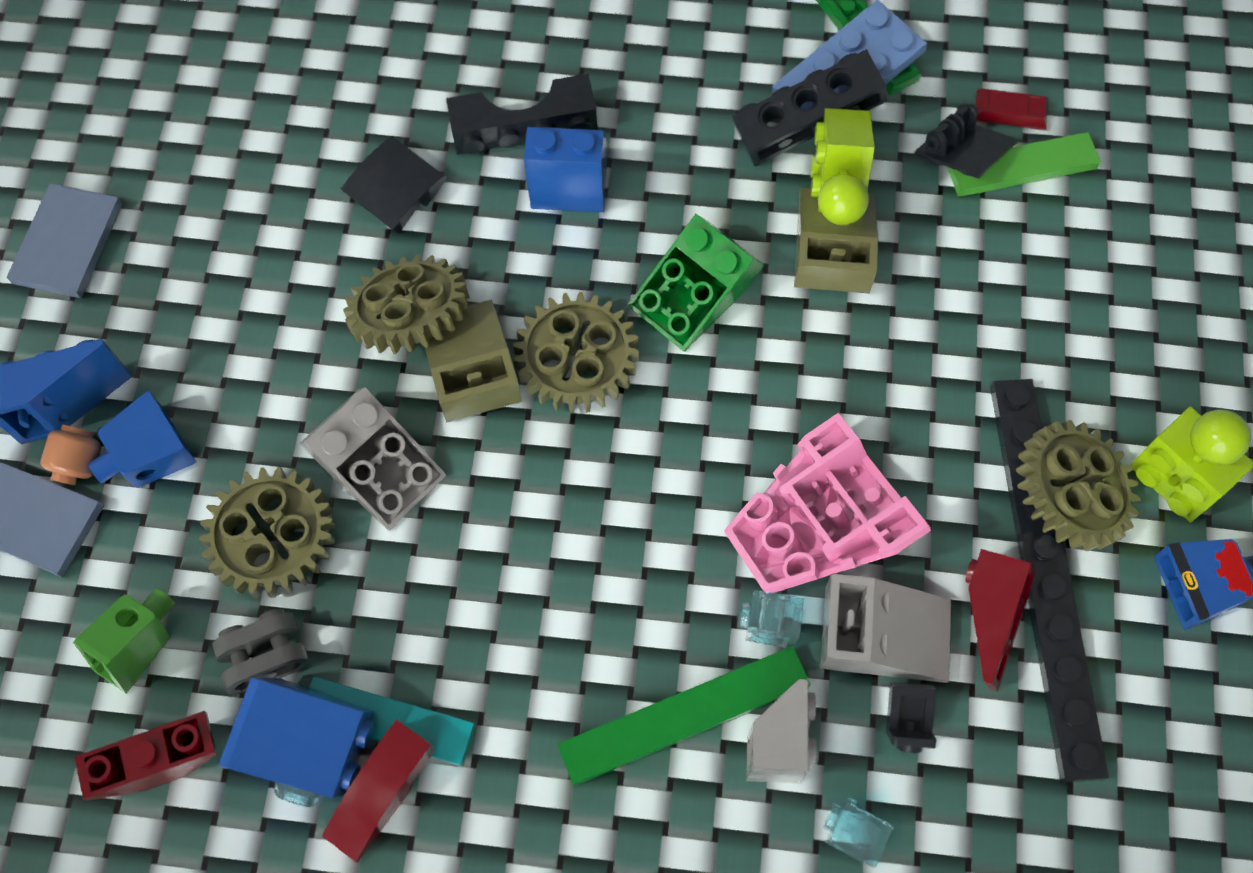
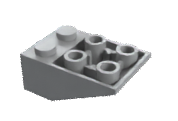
M366 387L357 390L300 442L302 447L387 530H390L447 476Z
M832 574L825 587L820 669L948 683L951 599L876 578Z

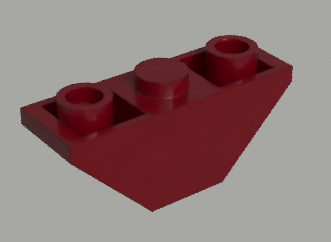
M202 711L75 756L74 759L83 800L88 801L146 791L188 776L214 757L217 751L207 712Z

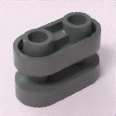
M274 609L262 614L259 617V621L246 626H231L219 632V638L212 644L216 659L220 663L232 662L233 665L222 673L227 693L238 694L246 692L251 677L282 678L301 670L309 664L304 644L289 643V640L299 633L293 613H284L283 609ZM273 647V650L249 659V656Z

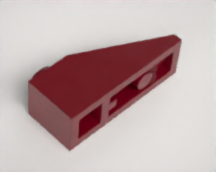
M981 549L978 560L972 559L969 563L965 582L969 583L968 590L983 680L989 689L998 691L1036 572L1030 562Z

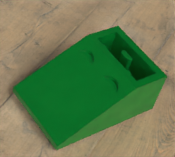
M695 213L627 306L685 352L744 293L764 267V264L708 220Z

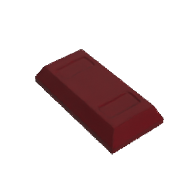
M985 88L977 89L975 106L978 109V122L1038 130L1047 129L1048 98L1046 96Z

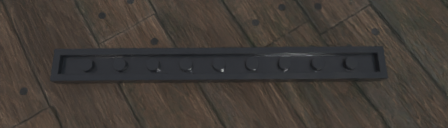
M1033 379L993 381L990 391L1020 559L1032 563L1036 572L1028 596V604L1060 783L1105 780L1109 778L1064 541L1056 542L1055 529L1046 533L1042 531L1045 520L1042 517L1034 520L1031 518L1036 508L1034 505L1023 504L1022 501L1029 497V493L1019 489L1017 486L1026 480V477L1016 472V468L1025 464L1018 455L1026 450L1024 443L1031 439L1034 433L1042 429Z

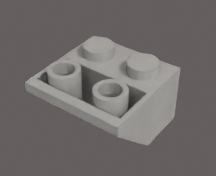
M798 679L753 722L747 736L746 781L799 783L806 773L810 772L811 765L815 766L816 739L808 738V728L810 727V720H815L816 696L815 693H808L807 679Z

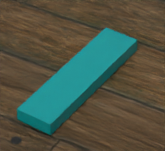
M313 676L309 688L375 711L371 722L375 723L372 741L379 743L397 719L435 748L436 751L431 758L463 767L476 727L475 723Z

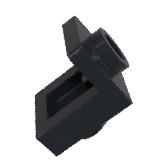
M890 682L886 734L891 744L896 745L897 749L909 753H921L923 748H936V738L932 733L936 689L933 685Z

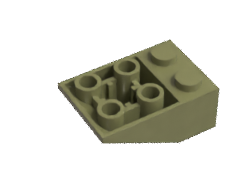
M800 188L795 288L870 294L877 273L878 231L874 193H868V207L859 220L848 225H837L828 221L821 212H818L817 197H811V188Z
M492 299L469 305L468 309L462 310L464 319L452 321L455 327L454 331L443 329L441 331L443 337L441 341L434 337L428 339L429 347L425 348L446 423L522 402L518 380Z

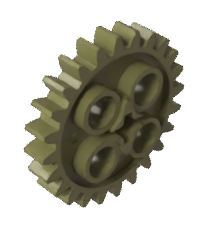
M419 254L414 257L412 262H407L403 256L397 265L387 261L386 269L382 271L374 267L372 269L374 276L371 278L362 276L360 279L363 286L351 287L354 296L345 298L348 307L344 308L343 311L351 334L354 335L357 343L363 341L366 349L376 346L378 353H382L390 346L393 354H397L401 346H406L410 353L413 352L417 343H421L425 348L429 347L428 339L431 337L441 341L443 339L441 334L443 329L454 331L455 327L452 321L464 319L462 310L469 308L466 299L470 298L462 272H458L455 264L449 266L447 259L444 258L436 263L434 255H431L425 261H422Z
M579 292L576 301H570L567 293H563L561 304H557L550 297L548 298L549 309L547 310L536 305L535 314L537 318L524 317L527 329H517V338L520 342L513 343L514 354L518 355L513 358L515 369H521L518 372L520 382H528L526 385L528 394L531 395L539 391L540 404H544L552 398L554 410L556 411L563 402L568 403L570 413H574L577 404H582L587 413L590 412L592 401H596L604 408L605 396L607 394L617 400L619 398L617 386L629 388L630 384L627 375H636V364L633 362L639 361V350L635 349L638 347V335H631L633 333L632 322L623 323L625 321V312L620 310L612 314V301H608L602 307L599 306V299L596 294L590 302H584L583 292ZM585 324H589L582 337L583 350L577 351L582 328ZM561 327H570L573 329L571 332L566 334L557 332V330ZM600 337L610 340L603 345L593 343V340ZM576 353L571 376L568 381H564L563 379L571 367L570 354L574 355ZM550 359L560 361L555 367L543 365L544 362ZM587 370L597 373L595 377L590 379L579 376L583 371Z
M1068 420L1063 424L1056 421L1048 427L1045 426L1024 443L1026 450L1021 452L1018 457L1025 464L1016 468V472L1026 477V480L1017 486L1019 489L1029 493V497L1022 501L1023 504L1034 505L1036 508L1031 518L1034 520L1042 517L1045 520L1042 531L1046 533L1052 529L1056 530V542L1060 543L1069 539L1071 549L1083 545L1085 551H1090L1096 547L1102 549L1124 538V532L1134 527L1130 519L1138 516L1139 512L1131 505L1139 502L1140 497L1132 493L1131 488L1139 484L1138 481L1128 479L1127 473L1133 467L1122 465L1120 460L1125 453L1123 451L1114 453L1111 450L1113 446L1112 439L1102 442L1099 429L1088 433V427L1085 422L1075 427L1073 421Z
M264 467L260 468L258 479H253L246 471L244 472V484L238 485L231 479L229 486L232 491L229 494L221 491L216 492L217 497L222 501L220 505L206 506L213 515V519H205L200 522L206 530L210 531V533L199 537V541L204 546L209 547L201 553L204 559L212 562L208 569L215 576L221 574L219 581L226 587L233 584V589L240 595L249 587V593L257 599L261 595L263 588H265L271 598H276L278 586H283L289 594L293 593L292 581L296 579L306 586L308 581L304 573L310 570L319 574L321 571L315 563L317 558H330L323 545L335 543L333 536L325 532L335 528L336 523L332 518L326 517L333 512V509L328 502L322 503L326 497L321 489L314 490L315 485L309 478L301 482V477L297 471H293L286 479V474L281 467H277L273 477H270ZM282 499L281 505L277 509L266 511L271 501ZM250 505L256 508L274 535L289 553L287 559L281 558L278 551L266 538L265 533L249 514L247 508ZM247 522L246 530L243 533L232 536V532L238 524ZM305 529L303 536L295 542L288 541L289 535L294 530ZM270 553V557L264 565L254 567V562L260 554Z

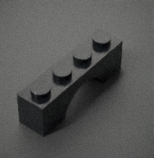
M589 74L554 79L548 94L542 101L522 110L500 108L491 103L482 92L446 98L457 155L465 153L476 154L482 150L499 147L510 148L526 143L527 127L598 130L597 109Z

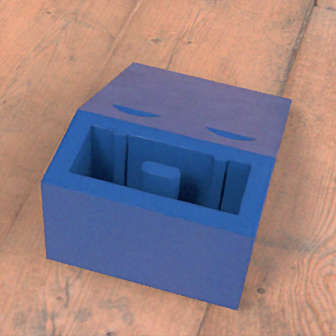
M103 339L81 341L76 346L58 351H43L35 357L17 362L0 363V427L21 445L47 438L49 432L60 430L62 424L67 426L74 424L129 380L131 373Z

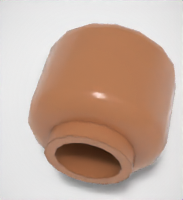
M63 424L60 430L49 432L40 464L45 470L52 472L50 480L76 485L77 478L88 479L93 476L88 463L99 457L101 452V443L94 439L95 432Z

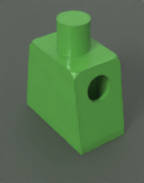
M157 588L152 591L142 604L128 595H123L73 641V644L95 673L127 694L168 641L169 635L161 619L175 605V602L166 593Z

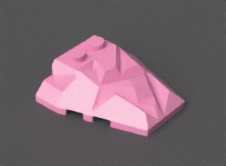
M839 413L801 439L797 444L800 451L787 466L782 464L778 466L773 472L776 479L763 494L756 492L724 530L766 595L896 555L931 531L930 526L907 497L901 498L868 457L860 439Z

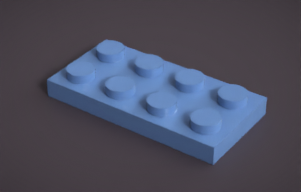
M876 0L772 86V94L782 87H791L805 80L810 73L816 70H825L838 64L844 56L850 53L858 54L866 49L883 81L887 84L926 52L927 42L883 3ZM842 85L837 87L834 92L844 93L850 87ZM806 102L800 109H812L816 103Z

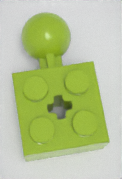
M825 108L823 122H817L815 128L814 144L817 146L816 156H812L810 166V178H812L811 197H817L818 212H821L828 221L837 225H848L856 222L864 215L869 203L867 190L875 148L870 111Z
M1190 406L1160 433L1130 466L1133 467L1136 476L1144 485L1158 492L1167 501L1169 508L1174 513L1185 517L1191 523L1223 497L1253 468V461L1245 455L1251 443V432L1246 421L1232 411L1213 410L1201 416Z

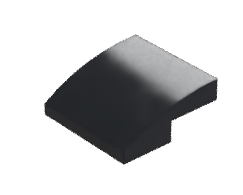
M391 136L356 168L341 187V190L392 230L400 233L420 204L427 207L447 177Z

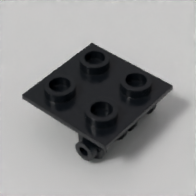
M963 103L956 109L955 114L948 115L939 123L938 128L931 130L926 135L925 143L915 150L914 154L933 163L957 170L964 175L979 179L1018 143V139L977 125V107L972 103Z

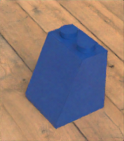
M527 127L524 165L531 209L604 212L608 144L604 130Z
M251 677L219 765L326 797L335 798L343 796L360 771V765H357L356 762L361 748H366L373 737L375 723L371 722L375 711L282 678Z

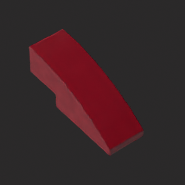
M396 719L345 793L325 828L322 837L354 862L358 863L412 790L409 786L434 754L435 748Z

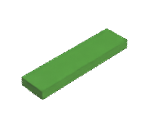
M1089 132L1012 147L979 179L964 175L949 167L947 169L957 196L962 197L1095 170L1101 161Z

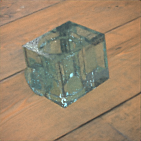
M754 590L751 603L743 602L739 627L747 628L745 641L784 648L793 646L795 649L800 637L805 598Z

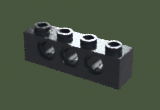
M866 49L858 54L850 53L844 56L838 64L825 70H816L810 73L805 80L791 87L785 86L776 90L771 97L759 103L745 105L732 118L755 167L814 138L816 123L823 122L825 108L869 111L888 102L886 84ZM842 85L850 87L844 93L834 92L837 87ZM806 102L816 103L812 109H800ZM772 119H783L777 126H767L768 122Z

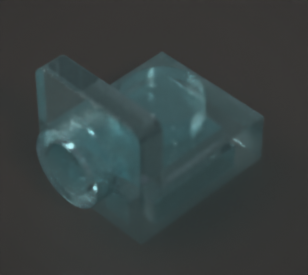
M851 798L845 800L841 807L834 804L823 826L824 829L830 831L825 843L875 868L894 825L857 807V802Z

